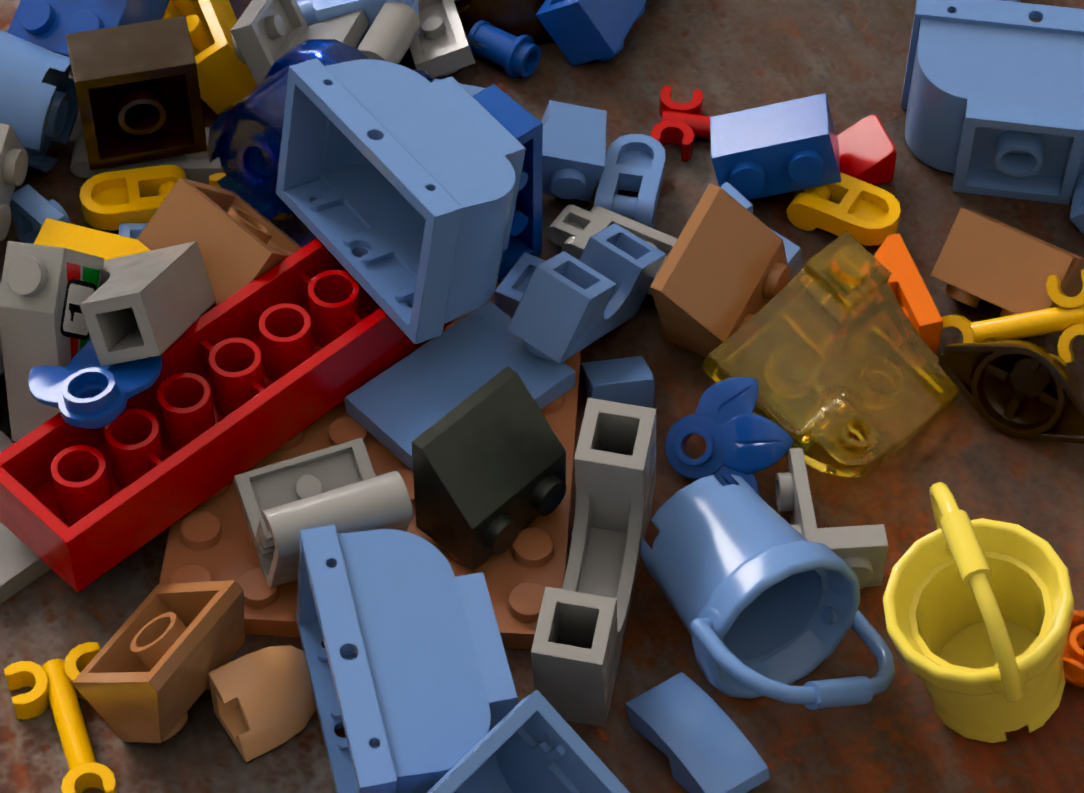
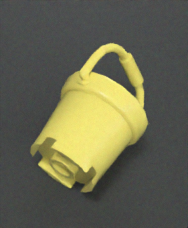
M942 482L935 483L930 487L929 493L937 530L915 541L892 568L883 596L887 633L910 670L920 676L927 694L934 704L935 711L944 725L968 739L988 743L1007 741L1005 732L1017 731L1027 725L1028 731L1031 733L1042 727L1060 705L1066 683L1063 670V649L1074 615V599L1068 568L1048 541L1019 524L984 518L970 520L967 512L959 509L949 487Z

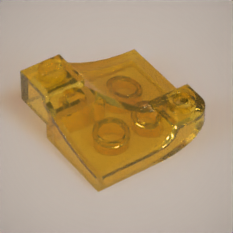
M847 231L807 261L803 269L771 301L733 335L709 353L701 367L716 383L734 377L757 379L759 381V396L753 414L761 415L775 422L789 433L794 440L791 448H803L807 465L821 472L843 477L858 478L871 473L956 401L961 394L960 390L938 365L939 358L916 331L896 299L888 282L892 273ZM857 435L860 441L854 440V436Z

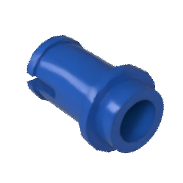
M485 20L476 22L468 34V39L479 43L476 45L469 42L473 56H479L503 67L505 74L511 78L529 77L538 67L541 49L535 45L534 39L527 34L517 37L491 25Z

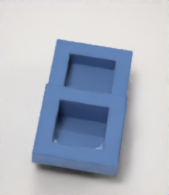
M683 672L625 703L630 725L668 756L673 779L688 792L747 793L771 779L768 766L741 730L717 703Z

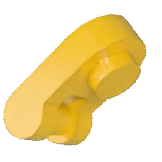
M160 165L97 174L86 180L80 189L79 198L84 219L94 228L111 231L119 230V224L148 223L180 177L187 179L185 171L175 165Z
M841 173V182L805 189L806 192L797 194L786 210L789 221L801 230L813 231L819 228L866 246L881 245L888 235L896 234L901 214L900 203L893 194L844 173Z

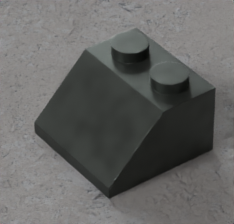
M508 366L412 441L416 527L473 571L493 554L500 555L508 550L520 531L538 516H547L552 513L562 502L566 494V451L518 373Z

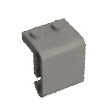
M252 0L231 29V33L233 35L235 53L242 63L247 64L267 106L272 112L284 116L289 66L315 58L324 66L359 59L383 60L400 64L420 28V20L416 12L408 5L399 1H387L384 3L362 42L358 44L370 24L363 9L308 26L296 0Z
M362 437L234 475L233 484L269 588L298 579L300 530L335 524L337 534L377 529L407 531L413 518L410 496L400 473L392 471L376 476Z

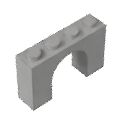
M197 241L104 260L100 287L79 305L100 366L103 367L161 355L216 299ZM0 336V375H1V374L4 372V363H3V354H2V345H1V336Z
M588 398L574 457L576 506L562 589L545 586L531 649V660L535 690H538L565 721L605 728L641 558L640 546L642 538L645 539L656 486V409Z

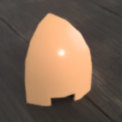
M291 645L263 648L246 654L208 673L214 713L245 762L290 740L306 727L317 709L304 651Z

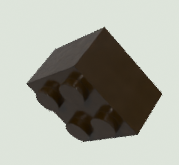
M186 16L65 34L90 170L208 151L197 65Z

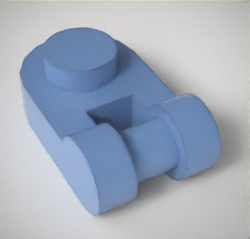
M628 134L613 141L607 150L605 168L599 180L594 206H601L653 228L665 176L666 157L662 144L653 137L644 134ZM625 190L639 192L637 198L618 195V191Z

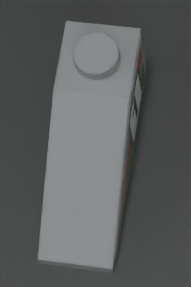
M7 241L0 285V336L12 441L17 442L60 413L58 408L39 403L33 398L28 384L30 370L38 366L66 367L80 349L91 339L79 304L100 287L105 258L62 247Z

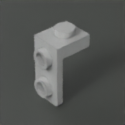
M789 448L786 472L776 473L775 496L778 512H789L791 526L806 540L825 544L858 575L860 589L882 586L889 546L884 524L817 528L803 448Z

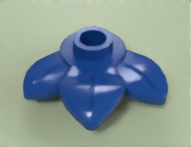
M90 339L66 367L38 366L31 368L28 380L29 390L33 398L39 403L58 408L63 420L69 425L86 429H98L107 426L121 415L126 408L128 399L147 390L156 382L162 371L163 359L162 355L101 367Z
M734 377L717 382L706 389L701 396L695 414L682 417L672 425L666 436L665 453L669 464L682 476L700 479L714 475L723 486L735 484L731 474L741 476L760 496L759 483L755 473L776 464L786 455L789 448L793 446L794 440L789 433L775 422L761 415L753 414L759 396V381L750 377ZM694 434L701 435L706 442L705 453L697 459L690 457L686 451L687 440Z

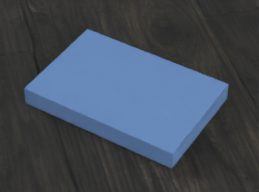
M489 301L445 330L441 336L433 338L346 396L345 406L346 412L413 471L412 441L507 366L518 373L540 410L575 386L576 371L564 361L559 364L555 360L543 359L531 353L525 347L523 340L507 331L512 318Z

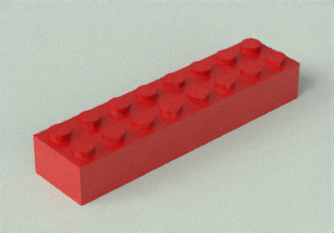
M315 238L199 317L161 354L163 366L156 382L147 390L128 399L125 410L110 424L98 429L74 427L66 423L61 413H58L0 453V522L78 593L231 483L234 475L244 473L342 403L346 396L396 364L426 341L415 345L327 248ZM456 319L445 323L443 329L450 325L452 322H454Z

